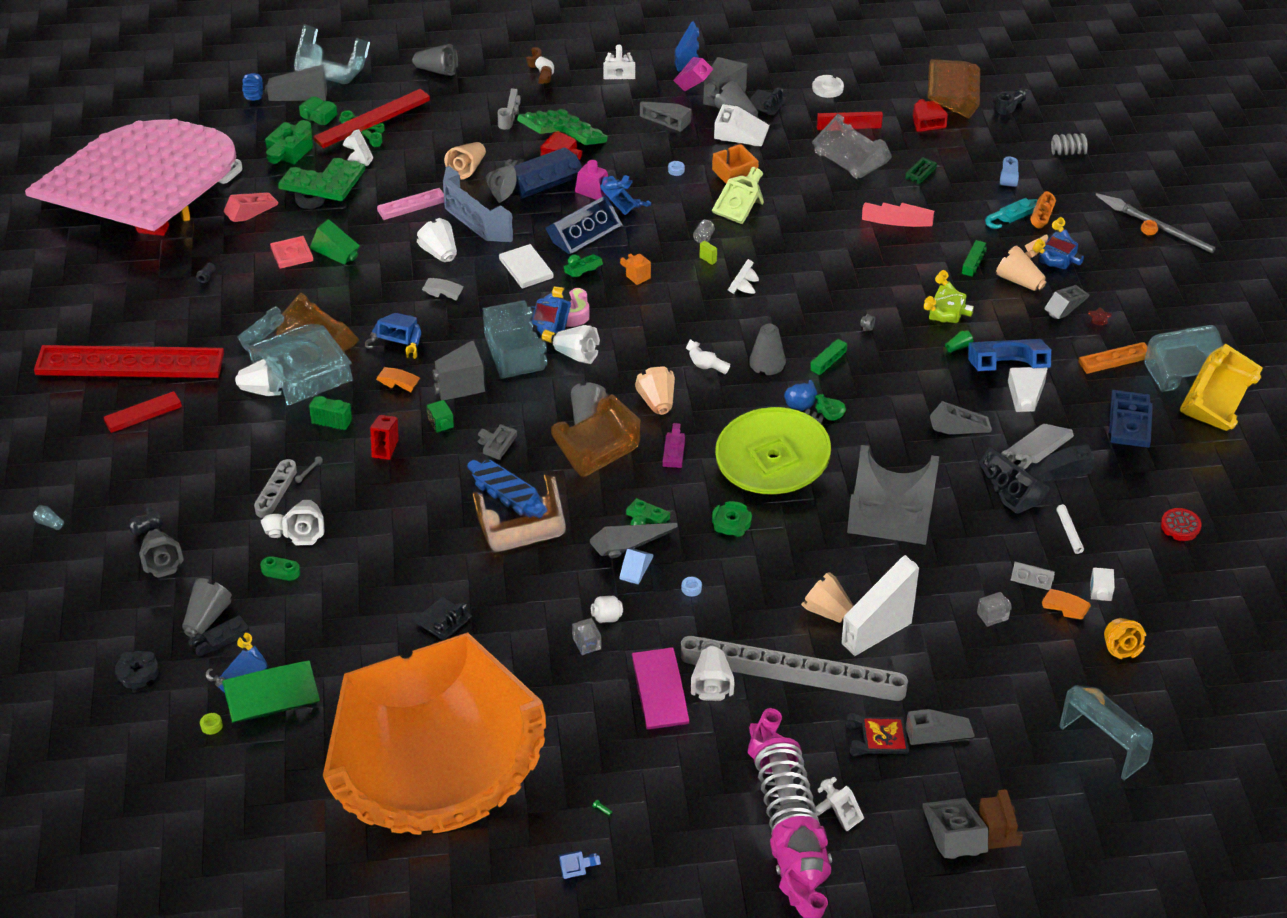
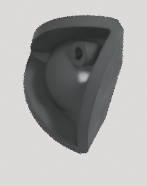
M513 165L499 168L486 175V182L498 203L508 198L515 188L516 172Z

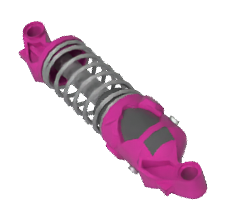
M769 708L763 712L758 724H750L751 740L748 754L754 759L755 766L760 771L758 778L762 782L761 790L765 794L764 802L768 806L766 813L771 818L769 822L772 828L770 846L773 856L778 861L776 866L777 873L781 874L779 888L789 896L790 905L795 906L803 918H822L828 905V900L823 894L816 892L815 888L822 884L831 874L830 863H832L831 854H828L826 850L828 845L824 827L820 826L819 819L815 814L816 807L812 802L813 795L810 791V783L807 780L801 747L797 741L776 733L782 720V715L778 710ZM795 766L799 768L796 773L791 772V769ZM763 773H765V774H773V775H771L770 777L766 778L765 780H764V778L762 777V776H763ZM799 777L802 779L799 785L793 783L794 778ZM766 784L775 786L768 792L765 789ZM799 788L805 791L802 796L796 795V791ZM768 796L779 797L772 803L768 801ZM804 800L808 804L805 805L803 803H800V801ZM771 808L778 809L774 815L771 813Z

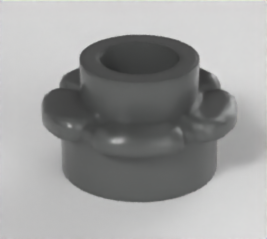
M870 314L863 316L861 319L863 330H872L874 328L875 317Z

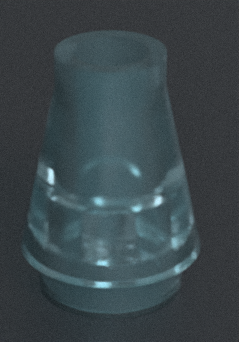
M40 505L33 513L36 523L59 530L64 524V520L59 518L48 506Z

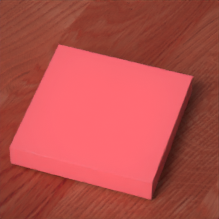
M304 236L270 244L280 269L313 261V255Z

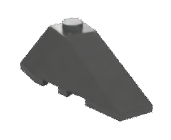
M677 523L604 527L590 539V544L601 556L616 558L625 553L627 549L637 548L662 537L678 526Z

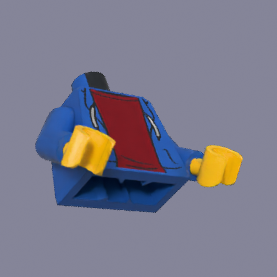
M1059 217L1052 223L1053 229L1059 230V232H1055L1046 243L1042 239H1038L1033 245V251L1040 252L1038 262L1061 269H1066L1071 263L1081 265L1084 256L1077 253L1078 243L1073 241L1067 230L1063 228L1065 225L1064 218Z
M554 286L551 294L545 296L544 299L537 300L536 307L531 306L528 310L529 316L533 317L532 323L537 326V330L542 335L541 339L550 343L555 333L557 334L565 330L571 302L560 299L563 298L562 291L564 288Z

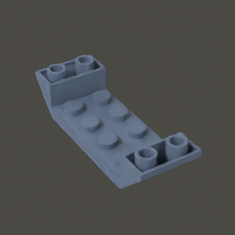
M450 166L446 167L443 179L445 209L486 241H513V217L511 212L502 206L491 211L485 208L460 188L459 173Z

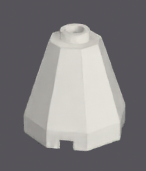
M441 218L435 219L437 221L435 223H432V221L427 222L417 232L419 238L417 243L440 261H452L456 256L457 250L450 223Z
M587 325L560 331L553 338L555 350L576 361L591 364L598 355V350H595V347L599 345L600 339L595 327Z
M277 358L262 359L240 370L238 375H236V384L241 390L265 396L281 395V391L278 390L283 388L284 385L281 365H276L275 362H278Z
M302 500L283 517V534L287 538L290 537L295 545H313L319 537L321 538L324 535L323 515L318 505L312 500Z
M715 646L702 650L691 677V694L694 696L695 693L699 694V698L702 700L721 701L725 699L726 694L729 693V696L734 694V676L724 652Z

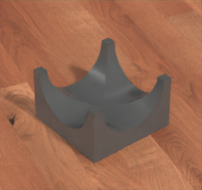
M861 445L855 491L851 495L847 533L926 545L939 456L931 455L929 463L916 472L896 473L879 466L871 457L869 446Z

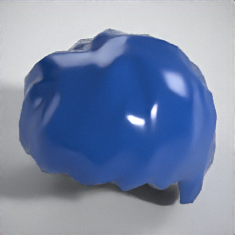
M809 380L808 384H795L787 388L784 393L786 404L794 410L804 411L807 408L810 409L816 402L817 390L812 380Z

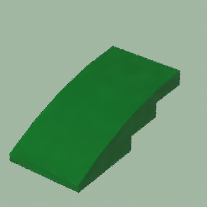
M310 661L270 668L222 681L232 722L269 716L277 712L320 702Z

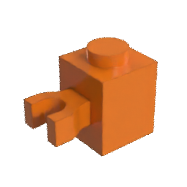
M640 253L635 256L629 254L627 260L624 258L620 259V264L626 267V277L636 285L651 278V262Z

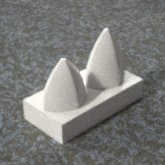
M360 130L353 131L343 143V146L355 150L348 157V161H357L368 166L373 156Z
M749 259L746 261L728 291L734 294L736 289L745 293L755 294L754 288L748 282L759 281L757 274L751 269L754 262Z

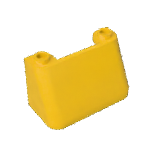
M1224 344L1214 350L1205 360L1180 411L1189 417L1225 431L1232 430L1238 422L1236 420L1237 415L1234 413L1247 388L1252 384L1255 385L1260 380V372L1263 368L1229 345Z

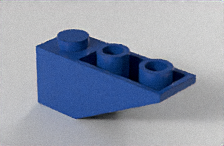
M694 21L691 22L675 49V65L678 72L682 71L693 57L699 58L697 50H699V42L697 41L699 28L696 27Z

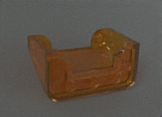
M301 292L272 324L277 329V335L282 339L288 338L311 356L310 359L317 365L319 363L324 365L355 346L359 341L357 336L344 323L337 322L327 315L316 304L311 303Z
M611 394L599 401L596 414L570 428L566 422L556 423L551 427L553 438L574 470L580 476L585 477L631 452L638 446L640 442V419Z

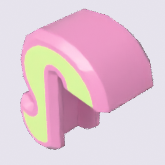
M575 288L569 292L572 300L570 301L571 307L566 327L583 325L589 320L587 293L581 288Z

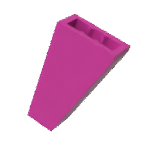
M693 57L673 81L686 91L703 82L713 71V68L703 58Z

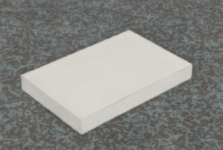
M531 244L499 254V259L521 288L553 278V272Z

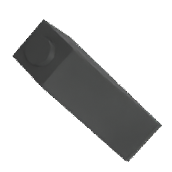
M641 102L640 117L681 132L691 123V109L673 103Z
M1077 285L1055 291L1044 309L1049 312L1048 314L1051 317L1060 319L1066 317L1089 297V294Z
M944 401L930 415L933 429L938 432L968 434L992 431L987 416Z

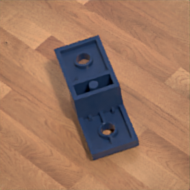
M1112 390L1109 422L1111 443L1150 447L1153 403H1150V395Z

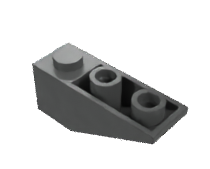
M930 709L908 712L906 731L911 745L974 737L969 718Z

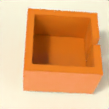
M742 144L728 148V164L726 149L713 153L712 170L727 184L731 178L738 176L747 177L751 167L758 168L759 161Z

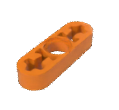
M1048 191L1038 198L1031 216V223L1036 228H1042L1048 222L1056 202L1054 195Z

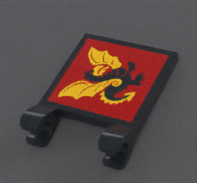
M854 713L847 714L846 727L853 729L862 726L864 743L857 740L851 742L849 750L852 756H859L865 753H909L903 717H865Z

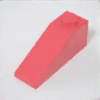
M269 192L230 195L223 212L233 222L246 221L278 205L279 202Z

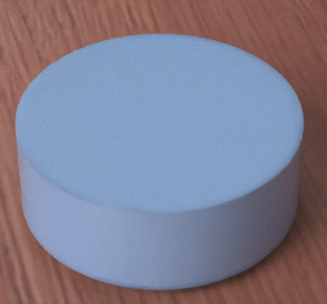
M673 161L668 165V172L671 175L679 176L685 171V165L680 161Z
M687 577L682 581V592L687 596H697L701 593L702 582L696 577Z

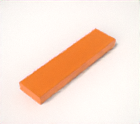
M1145 342L1079 357L1078 363L1087 374L1150 359L1153 353Z

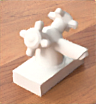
M620 44L616 46V58L611 53H608L604 62V79H635V62H633L629 52L627 55H624V58L622 57V46Z
M835 777L822 781L818 792L820 793L825 790L827 792V799L816 806L815 814L818 816L832 807L841 826L848 831L863 820L864 816L852 790L847 786L841 790L835 789L833 783L837 779Z

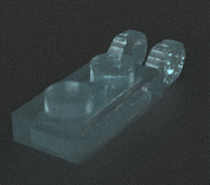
M273 307L269 309L265 316L238 336L240 343L246 351L268 336L285 320L283 314H280L279 308Z

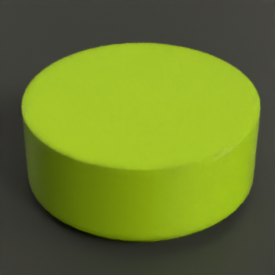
M208 713L200 720L201 730L206 734H215L222 729V719L216 713Z

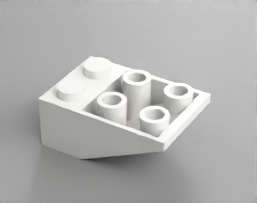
M723 104L715 121L714 139L762 146L769 125L740 107Z

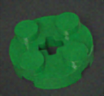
M735 501L725 502V505L721 507L718 505L712 515L714 530L727 535L743 536L745 531L751 526V511L749 512L744 504Z

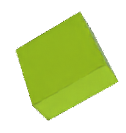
M706 241L701 242L700 258L713 265L717 262V248Z

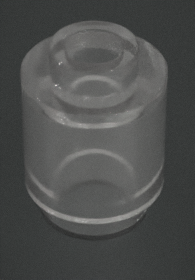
M703 220L698 224L693 233V237L698 243L710 240L714 232L713 223L709 220Z

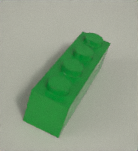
M975 241L963 264L962 274L973 276L977 272V266H980V262L987 251L985 242Z
M840 339L833 342L818 357L811 361V371L821 375L847 352V343Z

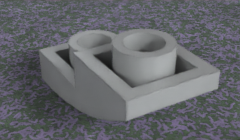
M428 278L422 290L437 298L442 293L448 298L457 300L464 286L448 280Z

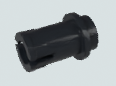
M206 263L204 268L197 272V280L200 283L208 282L210 276L216 270L215 265Z

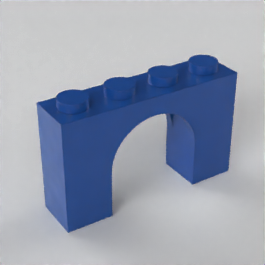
M1041 339L969 342V361L977 371L996 370V361L1018 360L1028 363L1032 368L1051 367V349Z

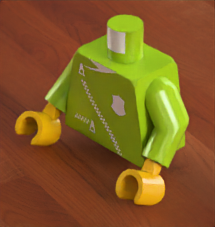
M942 270L935 280L937 283L943 284V286L940 285L934 298L929 296L925 299L924 309L930 310L929 319L957 323L961 315L971 317L974 306L965 304L966 295L957 291L951 282L946 280L949 275L945 270Z

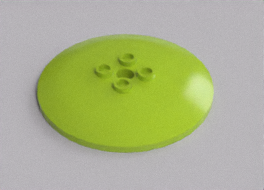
M783 407L761 408L737 417L723 429L716 443V460L723 475L736 486L761 494L787 493L807 486L823 473L831 455L830 438L825 428L810 415ZM770 455H775V456H777V457L771 458V457H769V456H770Z

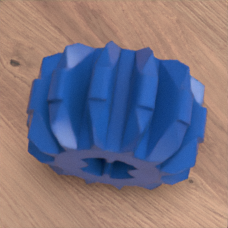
M256 73L245 75L242 85L244 97L246 100L261 99L264 89L262 77Z

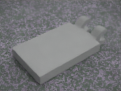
M1042 424L1001 454L1012 462H1015L1017 459L1022 460L1018 466L1026 469L1032 462L1038 463L1074 436L1072 429Z

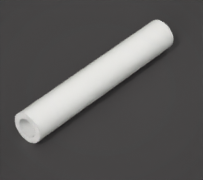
M1059 505L1056 510L1072 548L1076 554L1082 553L1084 548L1065 505Z

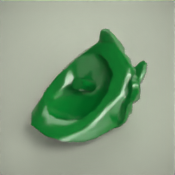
M821 393L815 396L817 400L815 404L817 413H822L827 420H837L845 413L846 408L843 402L824 397V394Z

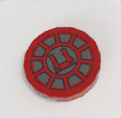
M1184 508L1168 510L1164 513L1161 520L1163 532L1168 536H1173V539L1178 541L1193 540L1200 533L1202 527L1200 518L1192 511Z

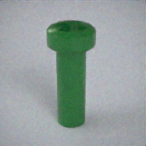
M599 800L594 802V808L597 807L607 815H611L612 811L602 805Z

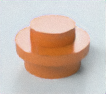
M1146 220L1141 225V231L1146 235L1156 234L1158 232L1157 223L1153 220Z

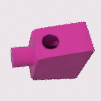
M589 160L578 172L575 192L596 200L605 196L606 194L600 188V185L602 184V179L608 176V172L605 169L599 168L596 160Z

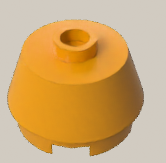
M1118 618L1110 622L1106 627L1104 637L1107 649L1113 656L1119 659L1129 656L1134 658L1145 648L1143 643L1146 633L1140 623L1125 618Z

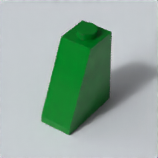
M328 219L317 228L310 249L345 265L348 261H353L358 256L357 251L360 245Z

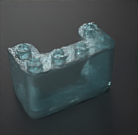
M525 300L483 308L486 341L501 378L541 371L547 366V359L544 355V352H547L545 341L537 338L536 332H533V325L530 320L532 310L531 307H527Z

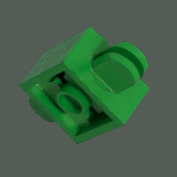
M301 120L296 125L286 122L281 124L265 139L267 161L273 164L281 160L292 164L297 163L313 148L311 123Z

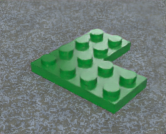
M559 109L558 111L548 110V112L537 111V113L526 112V114H519L517 121L539 134L557 131L564 132L584 145L606 143L608 138L601 130L592 128L589 123L580 121L576 116H571L564 109Z
M334 158L323 173L291 167L280 180L279 189L343 201L365 171V164L357 161L343 160L342 158Z

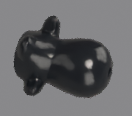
M151 507L146 509V514L134 516L128 522L130 532L136 536H141L151 529L160 530V527L163 525L161 515L156 509L153 510Z

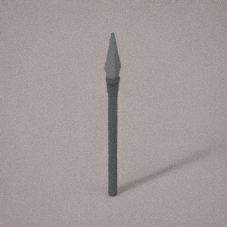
M1096 193V196L1114 210L1122 211L1143 221L1153 220L1157 223L1158 228L1210 253L1215 251L1214 246L1138 211L1130 206V204H1126L1122 199Z

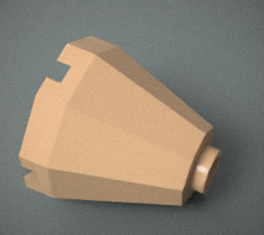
M665 366L654 367L645 370L646 374L643 376L642 373L637 375L635 382L636 390L653 412L661 415L668 413L673 405L675 381L673 371L670 370L669 372Z
M829 572L823 576L826 578L823 582L819 580L805 597L806 601L801 605L811 612L841 623L844 620V616L854 605L837 578Z

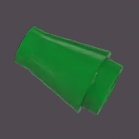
M968 330L960 331L949 342L945 343V346L951 353L969 347V342H974Z

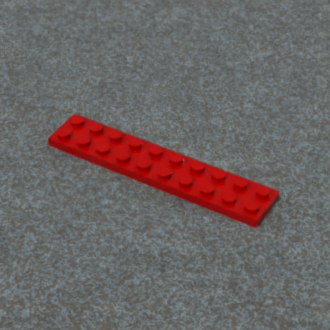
M42 345L34 372L35 375L219 378L224 349Z

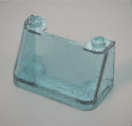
M1207 325L1153 336L1148 343L1144 364L1161 391L1175 390L1180 385L1182 378L1198 375L1207 357L1214 350L1223 346L1220 333L1215 326Z

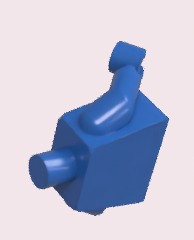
M624 175L621 181L616 180L613 176L604 177L600 188L624 215L633 208H640L642 205L646 207L651 206L652 203L650 201L644 202L640 199H633L625 190L632 183V180H628L629 176Z

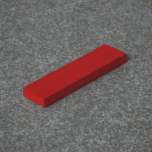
M882 112L818 113L817 130L882 128L883 114Z
M173 391L104 417V422L112 433L182 407V404Z

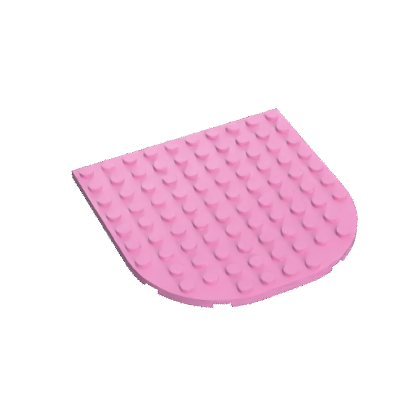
M178 119L136 121L133 124L101 134L99 138L88 143L86 147L77 151L72 157L67 158L65 162L56 166L54 170L44 175L43 178L31 184L25 192L27 196L155 231L221 180L231 170V164L236 160V151L232 140L215 128L178 121Z

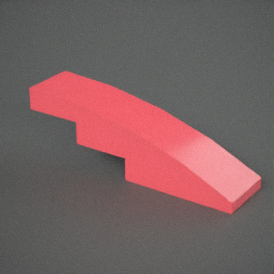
M865 202L862 212V220L896 226H932L934 218L933 210L901 203L899 207L884 202L882 206Z

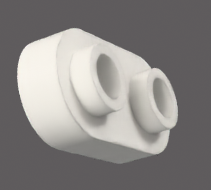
M236 159L231 164V170L218 182L227 183L242 171L241 161Z

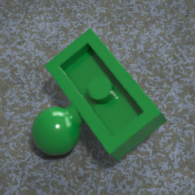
M573 254L568 258V265L564 266V271L573 277H579L582 273L593 271L598 266L603 265L602 258L592 254L581 259L580 256Z
M637 498L626 510V515L633 517L631 525H646V523L665 524L670 519V512Z

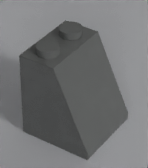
M717 57L711 66L713 71L704 80L703 104L716 107L714 105L716 95L723 92L721 88L728 82H737L744 92H746L747 64Z
M474 341L466 343L435 361L433 377L437 383H434L435 393L440 395L441 400L485 392L483 364Z

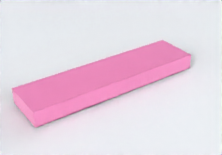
M440 188L379 205L377 209L383 220L444 203V193Z

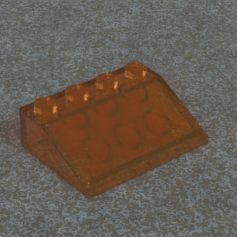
M931 59L929 62L928 98L970 118L980 105V68L966 61Z

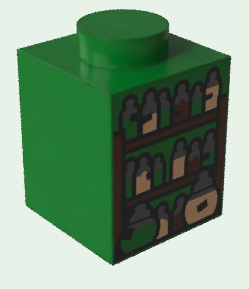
M445 400L427 405L428 420L436 433L454 427L453 413Z

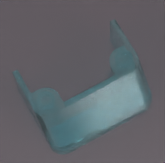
M304 24L294 62L296 71L324 65L326 80L348 84L364 67L370 42L356 38L348 66L322 59V47L314 44L318 29Z
M1075 685L1067 691L1059 726L1061 729H1064L1084 714L1127 749L1128 752L1121 775L1123 780L1148 763L1153 744V735L1148 728L1142 726L1095 687Z

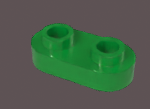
M267 557L260 564L263 575L291 581L300 575V567L296 561L278 557Z

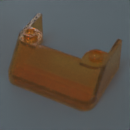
M545 476L548 495L542 496L547 512L541 518L532 515L531 518L525 516L500 523L499 516L495 511L485 509L482 494L478 492L473 493L479 523L491 549L503 551L559 537L564 533L566 528L554 476Z

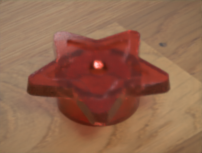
M1098 308L1097 311L1088 312L1092 317V323L1096 325L1108 324L1107 319L1112 316L1111 313L1104 312L1102 308Z

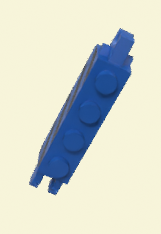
M489 459L485 460L482 464L477 460H472L468 463V469L473 473L472 476L476 480L475 485L482 491L486 489L494 499L500 498V501L505 506H512L519 515L522 516L524 514L529 518L533 515L541 518L547 512L542 497L539 496L534 487Z

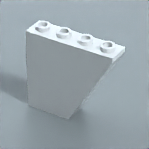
M906 555L844 616L842 644L854 656L912 623L919 567Z

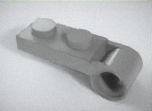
M511 89L507 108H501L497 112L498 127L501 129H510L513 126L515 115L519 112L521 97L518 95L517 89Z

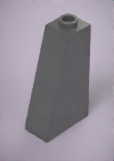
M319 65L269 78L268 84L265 85V94H268L269 101H306L312 96L326 101L327 83L324 65Z

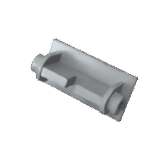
M1015 562L1011 581L1050 590L1055 572Z

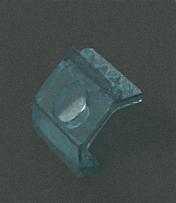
M310 323L248 346L252 364L264 359L279 378L286 403L289 405L353 380L349 364H352V362L324 325Z

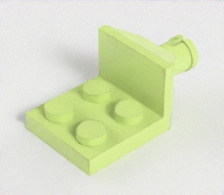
M751 167L747 177L738 176L729 179L712 209L713 213L743 224L754 203L756 202L761 205L764 203L758 185L763 172L758 168Z

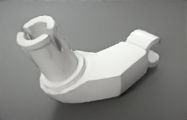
M690 339L686 349L690 351V357L697 367L701 369L713 368L723 374L727 373L730 363L720 360L713 352L702 351L699 348L700 343Z

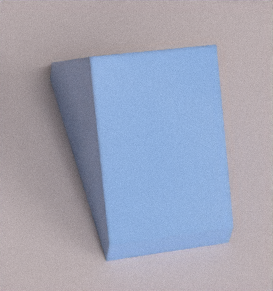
M627 549L620 579L639 584L653 558V554L637 549Z

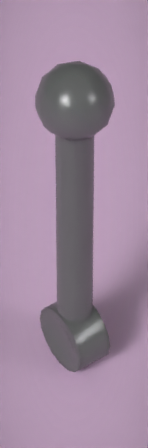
M316 457L312 465L301 475L295 477V481L297 483L302 482L303 477L317 464H322V457Z

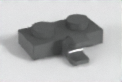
M501 424L494 434L481 429L478 433V436H480L478 443L485 445L483 454L500 460L517 437V430Z

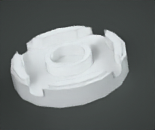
M822 75L815 78V81L812 83V89L816 95L831 98L839 96L843 92L844 83L838 77L833 78L832 75Z

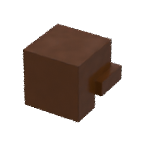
M1007 789L998 790L997 797L981 798L978 815L988 827V849L1021 846L1023 834L1022 831L1018 832L1017 830L1018 825L1014 815L1015 807L1011 805Z

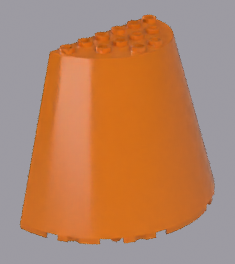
M469 633L412 651V656L406 659L399 655L344 674L323 777L334 798L342 803L345 810L356 814L357 818L371 826L376 824L390 828L395 833L402 834L408 831L418 835L422 834L421 831L432 830L434 834L466 826L489 815V810L496 805L501 807L505 804L510 795H515L518 792L522 781L530 770H534L540 757V748L544 745V729H546V718L542 701Z

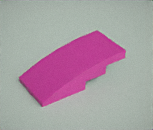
M665 648L632 653L635 678L642 712L644 713L646 730L689 724L687 706L674 649Z

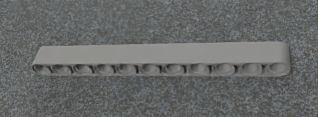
M695 636L684 637L681 641V659L688 664L696 665L702 650L715 646L724 652L732 672L894 701L903 700L906 696L908 679L904 674Z

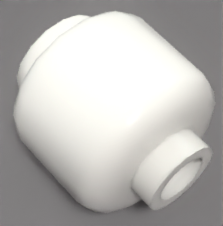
M615 596L597 597L594 604L591 605V614L595 616L599 623L616 622L623 613L622 603Z

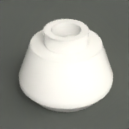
M270 514L264 516L261 520L262 527L269 537H281V534H283L282 520L284 515Z

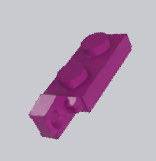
M673 423L672 433L668 432L666 435L663 467L682 468L685 434L680 433L681 424Z

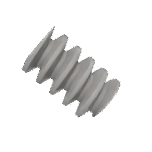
M1083 133L1079 134V136L1078 134H1073V136L1071 134L1066 136L1064 134L1060 136L1055 134L1051 142L1052 154L1054 155L1055 151H1057L1058 155H1061L1062 150L1065 155H1067L1068 150H1070L1071 155L1074 154L1075 150H1077V154H1080L1081 150H1083L1084 154H1087V138Z

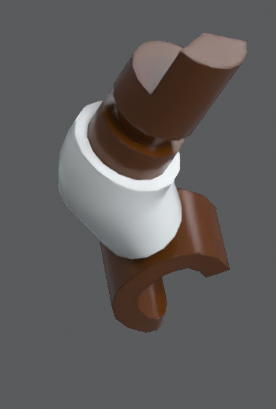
M533 47L531 49L532 57H527L528 67L539 69L538 84L548 83L551 80V75L554 73L553 62L542 57L540 48Z

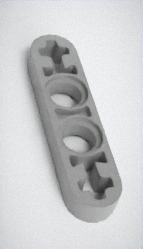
M286 459L278 464L254 504L258 517L264 518V516L272 514L297 473L296 464L293 460ZM277 480H284L283 483H275ZM269 493H276L273 497L267 496Z

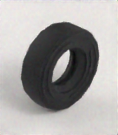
M295 192V202L301 208L314 209L325 202L323 197L304 198L308 194Z

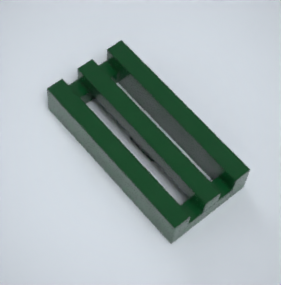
M922 157L906 172L905 179L911 178V181L917 180V184H920L936 169L937 163Z

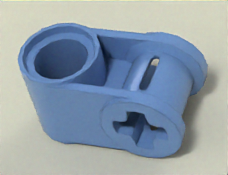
M1005 157L1003 169L1001 170L1000 185L1017 187L1019 177L1018 160L1014 157Z

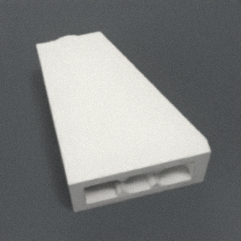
M1010 368L1008 384L1016 412L1035 411L1045 384L1047 368Z

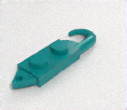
M1024 198L1000 208L999 211L987 216L985 223L988 227L997 229L1001 228L1002 224L996 225L991 221L999 219L1011 223L1033 213L1038 199L1028 200Z

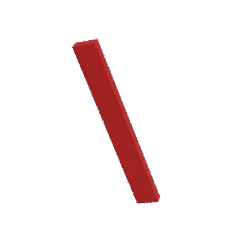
M418 89L314 136V141L322 148H326L346 139L355 130L359 129L361 132L430 101V96L423 90Z

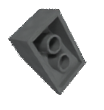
M965 798L923 803V810L936 846L944 858L954 859L958 856H976L980 853L988 852V827Z

